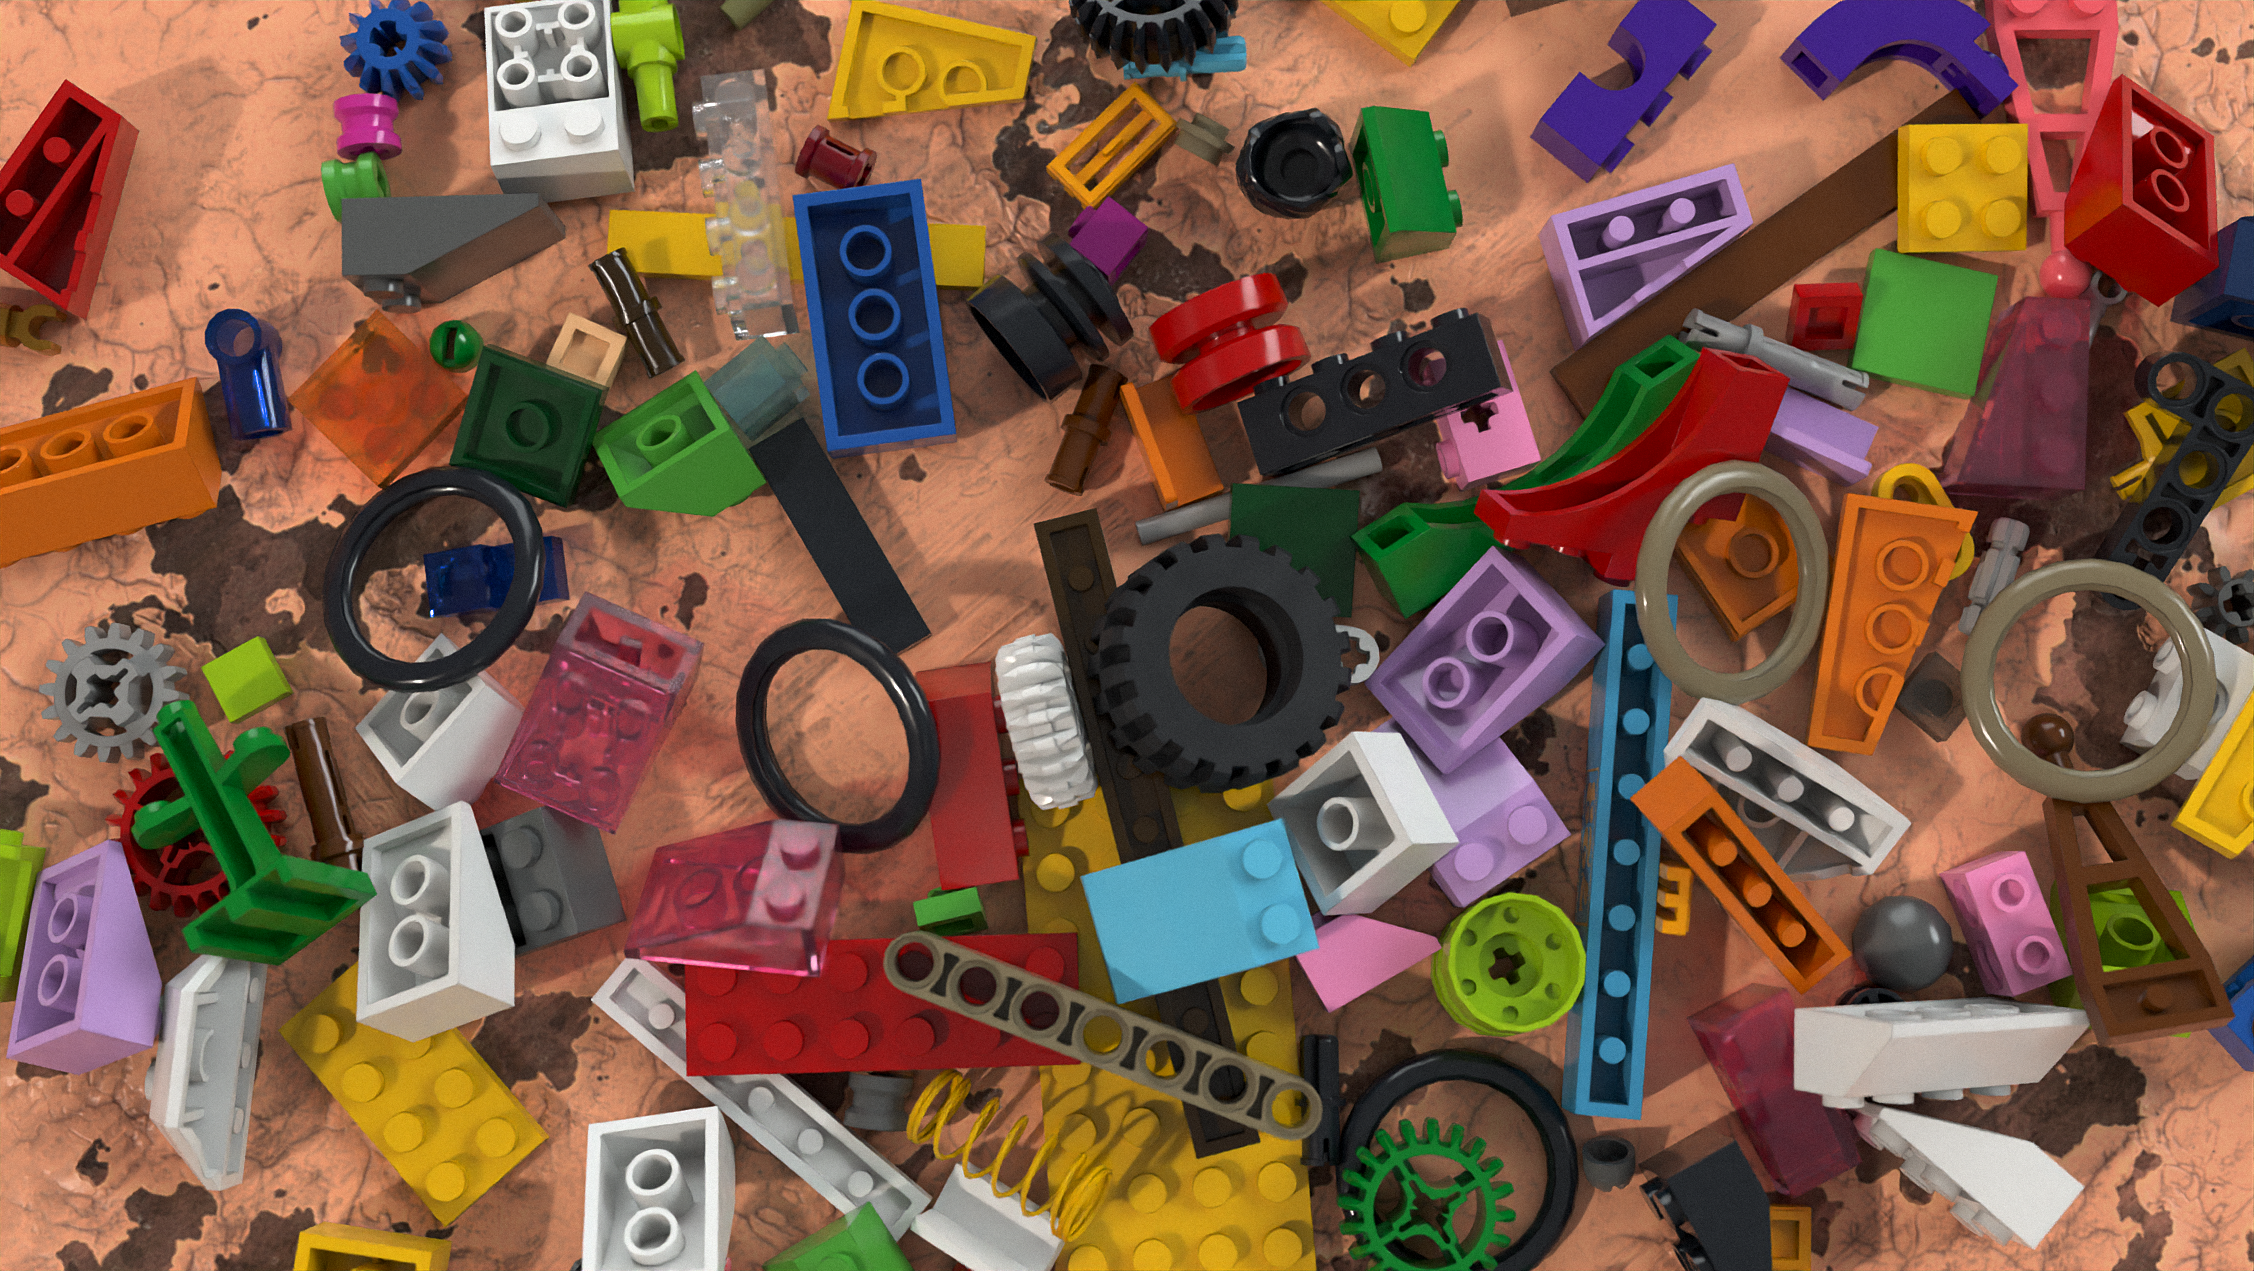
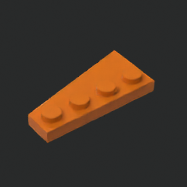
M1853 493L1843 494L1831 569L1828 607L1822 626L1804 745L1862 755H1873L1905 682L1904 675L1916 648L1920 647L1930 624L1928 620L1942 588H1945L1956 564L1954 562L1966 533H1969L1978 511Z

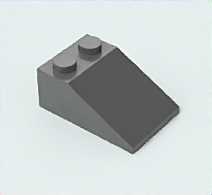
M539 193L342 199V276L361 290L364 296L371 298L378 305H382V310L391 313H416L421 311V304L442 303L566 238V226Z

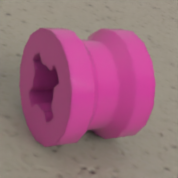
M362 93L340 97L334 101V118L341 123L342 134L336 141L337 154L341 158L356 161L361 153L375 151L381 160L395 158L402 153V141L400 136L394 132L393 122L399 115L398 101L395 98L382 94Z

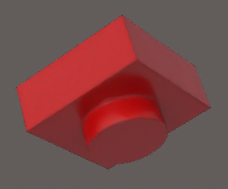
M1858 283L1794 284L1785 334L1787 344L1802 351L1853 349L1863 300V294Z

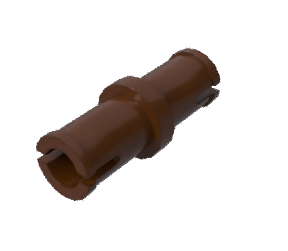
M1090 364L1089 374L1073 414H1065L1061 424L1065 434L1049 474L1046 475L1044 480L1050 486L1076 496L1083 495L1084 485L1100 446H1107L1112 432L1108 429V425L1120 397V386L1127 384L1128 378L1124 377L1120 372L1099 364Z

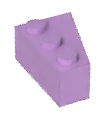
M1734 163L1552 215L1538 236L1575 352L1735 242L1753 224Z

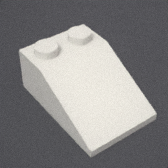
M459 801L365 839L362 853V872L368 873L377 895L360 907L356 1022L402 1039L416 1042L513 1007L515 1001V944L471 805L464 801Z
M719 1106L588 1124L582 1271H724L735 1208V1145Z

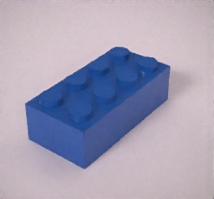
M921 179L792 195L826 445L832 459L958 442Z

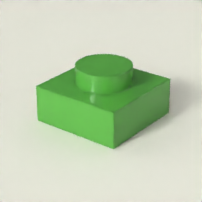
M938 887L927 894V899L913 902L917 925L920 931L930 932L938 936H961L989 929L984 904L977 887L968 889L964 887L943 891L941 887Z

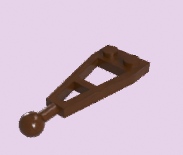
M2042 713L2029 719L2021 732V744L2043 760L2059 767L2074 769L2069 757V753L2074 745V732L2071 725L2063 717L2053 713ZM2047 796L2042 803L2075 986L2099 1047L2226 1026L2236 1016L2208 951L2111 802L2084 804ZM2084 815L2113 862L2083 867L2073 817ZM2130 888L2175 960L2104 972L2088 894Z

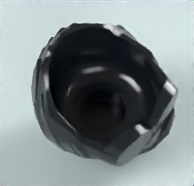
M1315 107L1272 116L1256 123L1250 128L1244 146L1240 150V155L1236 161L1235 170L1237 184L1252 206L1263 214L1292 220L1309 218L1330 203L1338 195L1339 189L1353 176L1352 167L1344 149L1345 141L1339 125L1327 114L1321 113Z

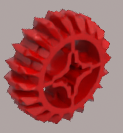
M229 750L225 753V759L227 760L234 751ZM157 752L150 756L152 773L141 768H134L128 772L131 782L136 787L135 791L118 789L113 793L117 802L125 806L123 814H109L104 820L111 827H120V838L111 840L122 844L130 875L136 874L132 882L137 897H143L150 893V909L165 911L172 905L175 917L190 918L196 908L202 915L231 894V890L223 870L215 877L203 883L195 885L186 882L192 869H200L202 863L209 855H215L208 841H196L197 834L195 832L164 847L161 858L158 856L156 849L140 847L133 836L132 827L135 824L134 815L136 812L153 802L164 801L171 792L180 786L165 754ZM273 785L255 788L247 797L277 847H284L288 842L286 837L271 834V824L285 821L288 815L284 810L268 809L267 804L273 801L280 791Z

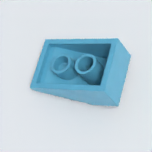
M1282 818L1080 876L1116 1004L1126 1003L1255 968L1320 948Z

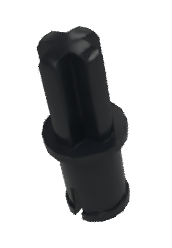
M1308 1034L1302 1036L1300 1040L1301 1078L1307 1081L1319 1095L1323 1110L1321 1122L1316 1130L1302 1139L1300 1164L1324 1166V1162H1328L1329 1166L1341 1165L1340 1106L1346 1105V1098L1339 1097V1041L1336 1036L1330 1034ZM1301 1092V1098H1295V1105L1301 1106L1302 1119L1307 1112L1308 1102L1306 1095Z

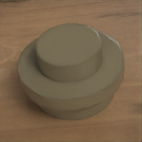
M1196 113L1192 123L1180 118L1176 124V127L1181 130L1174 144L1217 167L1224 154L1231 155L1235 149L1233 145L1225 141L1230 130L1200 113Z

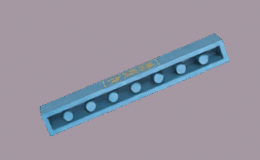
M1613 589L1598 599L1596 634L1606 645L1594 656L1574 923L1586 954L1585 980L1573 1007L1568 1010L1561 1107L1578 1115L1641 1120L1661 835L1630 798L1665 769L1664 749L1668 745L1672 681L1661 672L1646 648L1637 621L1634 591ZM1667 594L1669 616L1676 634L1678 595Z

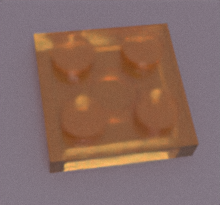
M376 309L287 400L376 486L384 489L465 409L469 395L388 317Z

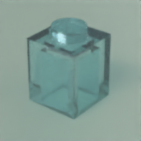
M763 334L703 382L752 442L810 395L800 379L809 372L805 365L785 342L775 349Z

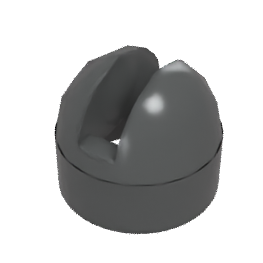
M1605 1135L1592 1138L1584 1144L1582 1149L1583 1169L1587 1181L1592 1186L1602 1192H1610L1613 1186L1623 1189L1629 1185L1635 1171V1148L1631 1142L1618 1136Z

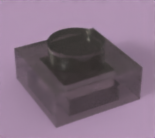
M1932 652L1923 658L1906 679L1894 707L1937 743L1947 741L1965 719L1966 714L1963 709L1960 671L1939 653Z

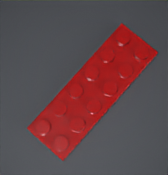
M1078 932L940 936L1079 990ZM897 937L685 944L686 1077L1081 1065V1061L906 993L892 985L885 974L883 962L885 951ZM908 943L899 954L898 962L900 969L910 979H926L932 972L934 966L933 954L922 943ZM976 966L965 970L961 976L960 988L967 1000L972 1003L983 1004L993 999L996 994L997 984L995 977L989 970ZM1032 992L1022 1002L1021 1010L1023 1017L1033 1027H1049L1059 1017V1004L1054 996L1048 992Z

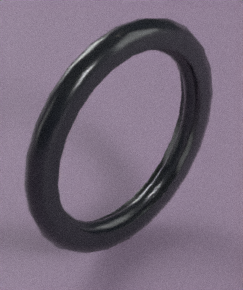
M466 466L428 468L404 476L377 492L351 518L337 539L326 566L321 596L326 630L336 654L355 675L375 687L399 693L439 691L466 682L492 666L515 644L531 620L543 589L546 567L543 533L530 502L512 483L490 471ZM457 495L472 498L492 508L505 522L512 537L515 566L513 580L505 601L491 623L469 644L449 656L430 662L411 663L397 660L375 649L361 633L354 615L353 594L356 576L363 558L378 534L406 510L418 503L440 496Z
M801 619L780 626L765 638L745 666L736 695L735 723L740 752L752 782L768 807L787 827L812 844L839 853L872 854L893 848L912 835L927 815L939 783L941 750L938 730L924 690L908 665L886 643L860 627L834 619ZM811 650H831L844 654L865 667L884 687L896 706L906 732L909 751L908 779L903 794L894 807L878 819L854 824L843 823L827 817L803 799L792 787L781 770L769 738L766 721L767 696L772 679L780 667L794 656Z
M1468 1048L1431 1050L1404 1059L1376 1077L1354 1103L1341 1130L1340 1157H1342V1164L1335 1166L1337 1195L1342 1193L1357 1194L1359 1187L1346 1182L1342 1178V1172L1345 1168H1352L1362 1174L1365 1173L1367 1165L1357 1157L1355 1150L1358 1146L1362 1145L1370 1151L1375 1131L1378 1130L1383 1118L1397 1102L1419 1088L1442 1081L1464 1080L1487 1085L1508 1096L1525 1111L1539 1133L1546 1154L1547 1183L1544 1198L1533 1223L1517 1242L1499 1254L1492 1256L1498 1263L1493 1271H1532L1538 1267L1562 1238L1574 1212L1580 1181L1577 1146L1567 1117L1550 1091L1524 1068L1496 1054ZM1373 1206V1216L1376 1227L1383 1221L1376 1212L1375 1206ZM1342 1208L1345 1218L1357 1215L1355 1210ZM1362 1233L1354 1235L1356 1240L1363 1236ZM1398 1239L1386 1245L1390 1250L1407 1258L1429 1259L1407 1248ZM1371 1253L1368 1256L1372 1258L1374 1253ZM1479 1261L1474 1262L1469 1267L1472 1271H1490Z

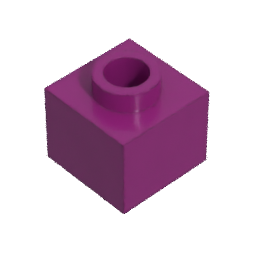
M1108 196L1097 210L1091 205L1086 207L1070 227L1067 236L1072 239L1069 245L1076 252L1083 254L1112 286L1146 245L1148 227Z

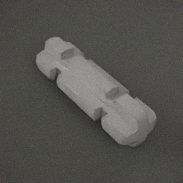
M2004 517L1992 522L1986 543L1990 545V549L1982 552L1967 597L1972 601V604L1969 607L1964 606L1958 624L1959 631L1963 634L1970 635L1981 612L1999 591L2014 582L2020 559L2016 557V554L2019 550L2024 551L2030 533L2028 525Z

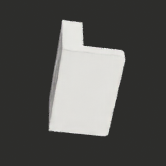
M962 1161L956 1163L934 1207L917 1215L910 1226L911 1231L973 1271H1051L1065 1244L1063 1239H1058L1052 1235L1049 1223L1051 1213L1044 1211L1042 1214L1030 1218L1023 1216L1020 1206L1021 1194L1016 1192L1011 1196L1000 1199L993 1196L991 1175L987 1173L982 1177L970 1180L964 1177ZM968 1161L967 1168L969 1172L975 1174L981 1171L980 1168ZM997 1180V1191L1004 1193L1011 1189ZM1026 1198V1210L1033 1212L1040 1208V1206ZM1056 1217V1221H1055V1228H1056V1229H1057V1225H1058V1222H1059V1218H1057V1217Z

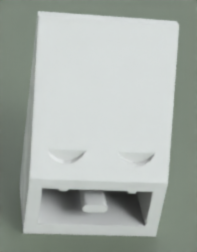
M541 0L485 7L490 165L503 194L539 193L544 201L549 203L635 192L632 143L622 71L617 60L611 32L610 14L613 12L611 0Z
M1864 1101V1107L1845 1108L1855 1117L1849 1126L1861 1138L1880 1151L1885 1147L1896 1156L1903 1158L1905 1161L1899 1169L1911 1181L1930 1194L1935 1190L1947 1200L1954 1202L1955 1205L1949 1212L1960 1223L1980 1237L1984 1234L1988 1235L2002 1246H2005L2011 1240L2035 1249L2084 1189L2081 1183L2033 1142Z

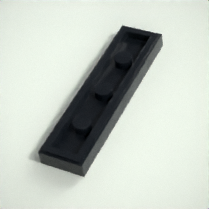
M803 417L749 448L748 450L851 624L864 629L886 643L897 655L904 653L931 637L932 633Z

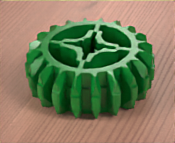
M1426 1117L1423 1123L1422 1137H1416L1415 1129L1410 1120L1402 1119L1398 1122V1130L1402 1141L1394 1144L1391 1136L1384 1129L1380 1128L1374 1133L1376 1141L1384 1149L1379 1155L1375 1157L1362 1145L1357 1147L1355 1154L1368 1168L1364 1174L1352 1168H1345L1343 1170L1342 1178L1350 1185L1359 1188L1357 1194H1338L1336 1203L1340 1208L1357 1212V1215L1341 1220L1338 1223V1227L1343 1235L1362 1233L1363 1236L1350 1245L1348 1252L1354 1260L1362 1259L1374 1253L1367 1263L1365 1271H1387L1388 1268H1391V1271H1472L1469 1267L1476 1260L1490 1271L1497 1267V1261L1485 1249L1489 1242L1502 1248L1509 1246L1511 1239L1502 1231L1494 1229L1495 1222L1509 1223L1515 1221L1516 1212L1510 1207L1496 1205L1495 1200L1510 1196L1514 1193V1189L1509 1181L1499 1180L1490 1182V1179L1497 1175L1504 1167L1500 1158L1493 1156L1480 1163L1477 1162L1485 1151L1486 1141L1476 1136L1469 1140L1463 1148H1460L1464 1138L1463 1126L1452 1123L1447 1128L1442 1140L1439 1139L1440 1127L1438 1120L1434 1117ZM1419 1155L1444 1156L1460 1163L1465 1171L1454 1178L1448 1175L1435 1182L1425 1181L1413 1169L1408 1159ZM1391 1170L1400 1188V1199L1397 1206L1385 1215L1386 1220L1375 1227L1373 1206L1376 1192L1384 1177ZM1410 1180L1430 1199H1441V1206H1433L1439 1212L1435 1220L1442 1230L1441 1235L1430 1222H1426L1420 1215L1411 1218L1410 1210L1418 1208L1412 1203L1416 1195L1409 1185ZM1475 1190L1477 1211L1474 1224L1467 1237L1459 1244V1240L1452 1227V1217L1455 1210L1468 1200L1466 1195ZM1416 1234L1426 1235L1432 1238L1443 1256L1426 1260L1411 1259L1395 1253L1386 1245L1398 1237L1403 1241Z

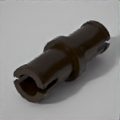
M625 247L608 253L588 265L591 272L593 271L616 313V316L612 318L617 330L624 328L648 372L646 374L649 379L686 361L677 349L658 313L662 306L657 296L649 297L627 256Z

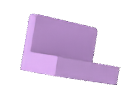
M1787 386L1763 450L1844 487H1849L1866 478L1870 472L1872 464L1865 461V457L1878 427Z

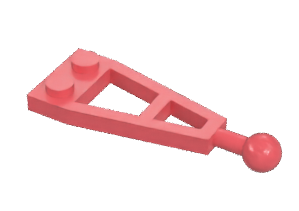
M1985 0V19L1991 24L1986 29L1989 50L2005 63L2009 76L2019 85L2003 101L2008 124H2028L2027 197L2033 218H2049L2051 254L2043 261L2040 267L2039 281L2043 290L2051 297L2060 300L2073 299L2081 295L2088 288L2092 279V268L2089 262L2079 261L2064 247V202L2068 192H2054L2041 140H2076L2070 180L2071 187L2111 85L2119 31L2117 0ZM2016 39H2091L2080 114L2034 113Z

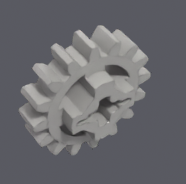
M111 623L108 635L102 628L86 627V644L66 638L62 642V646L68 658L64 662L48 659L45 665L50 671L57 674L55 683L39 685L40 693L54 696V705L41 712L42 718L55 721L61 720L62 725L53 736L55 740L65 743L77 740L74 748L75 755L92 758L97 753L99 762L117 764L122 753L126 759L138 761L144 759V742L150 746L161 747L152 730L159 725L156 719L157 713L164 706L172 702L190 699L189 694L175 690L174 682L181 680L187 675L186 668L168 666L166 664L172 658L175 649L172 646L161 643L153 646L155 633L138 628L132 634L130 626L120 623ZM117 651H126L134 655L131 659L123 658L116 665L103 658V655ZM114 682L120 683L115 690L111 688ZM115 696L119 699L116 705L109 704ZM113 722L127 730V732L115 736H105L96 732L99 727L107 728Z

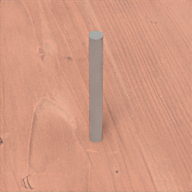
M1376 447L1257 484L1329 488L1380 472L1383 469ZM1230 492L1136 521L1135 525L1142 546L1229 519Z

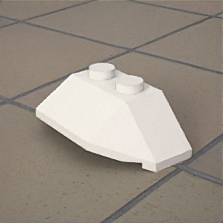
M1702 697L1664 749L1665 768L1681 755L1716 789L1793 883L1824 880L1849 873L1852 876L1872 875L1911 825V822L1904 815L1835 762L1739 705L1735 706L1720 700Z
M202 954L165 984L164 995L160 996L159 1001L162 1022L157 1034L159 1035L156 1061H153L147 1070L144 1089L146 1098L151 1100L149 1118L203 1186L207 1190L221 1191L241 1184L243 1180L268 964Z

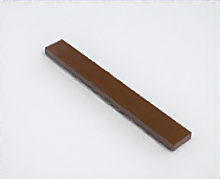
M1955 88L1902 126L1983 123L1957 88ZM1898 128L1550 370L1551 375L1584 421L1603 395L1616 367L1668 334L1679 340L1680 332L1690 333L1691 329L1682 325L1691 310L1696 308L1702 310L1705 314L1731 322L1898 205Z

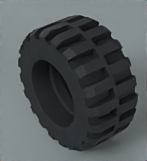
M1218 533L1200 536L1189 544L1182 541L1166 549L1130 574L1128 580L1113 591L1104 604L1107 614L1095 622L1090 640L1094 644L1099 645L1097 654L1088 658V678L1092 680L1100 679L1102 692L1091 697L1097 715L1109 712L1116 725V728L1109 731L1107 735L1117 749L1130 745L1137 752L1132 761L1133 765L1147 775L1156 771L1164 773V784L1180 790L1197 786L1200 793H1222L1231 789L1240 790L1282 776L1299 767V760L1314 755L1327 740L1323 730L1336 726L1345 709L1343 703L1335 700L1337 694L1350 690L1352 670L1349 667H1341V655L1350 652L1351 646L1348 631L1337 633L1332 617L1340 614L1341 611L1333 596L1324 600L1314 588L1321 579L1308 566L1296 571L1289 565L1292 560V553L1276 544L1263 552L1258 551L1260 542L1256 537L1238 534L1225 542L1222 535ZM1205 606L1233 615L1253 633L1262 649L1267 669L1266 690L1258 711L1245 722L1227 725L1204 716L1184 698L1174 680L1169 657L1171 635L1177 620L1190 609Z

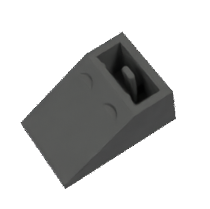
M589 798L538 807L479 830L515 944V958L582 937L627 920Z

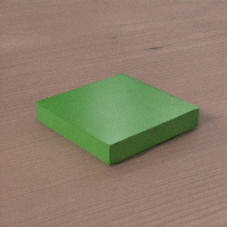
M1875 248L1869 254L1854 346L1849 351L1846 367L1855 371L1865 372L1869 375V378L1964 400L1974 397L1998 275Z

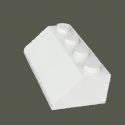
M1994 997L1794 1008V1089L1822 1094V1105L1835 1108L1864 1107L1865 1096H1873V1101L1880 1103L1911 1104L1914 1103V1092H1922V1097L1930 1099L1959 1100L1963 1099V1088H1970V1093L1978 1095L2006 1096L2011 1094L2012 1084L2040 1082L2091 1024L2085 1010Z

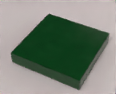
M493 344L485 345L481 352L449 465L490 471L512 483L520 492L567 509L574 505L609 387Z
M1231 483L1227 541L1241 534L1258 538L1260 542L1258 551L1263 552L1276 544L1292 553V560L1289 565L1296 571L1308 566L1321 579L1314 587L1321 598L1324 600L1333 596L1341 613L1334 617L1351 618L1356 546L1351 536L1357 532L1360 491Z

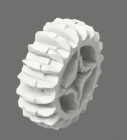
M1052 633L1036 636L1035 634L1017 638L1014 643L1001 646L995 659V670L998 677L997 685L1002 700L1001 706L1005 714L1006 728L1009 731L1019 772L1022 773L1025 788L1029 791L1031 800L1042 810L1059 807L1060 810L1079 805V801L1093 798L1099 783L1064 646Z

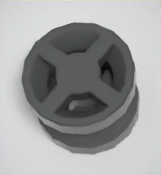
M879 1071L850 1072L848 1085L854 1091L853 1104L845 1111L844 1124L869 1130L906 1131L910 1116L904 1110L905 1097L913 1091L914 1077Z

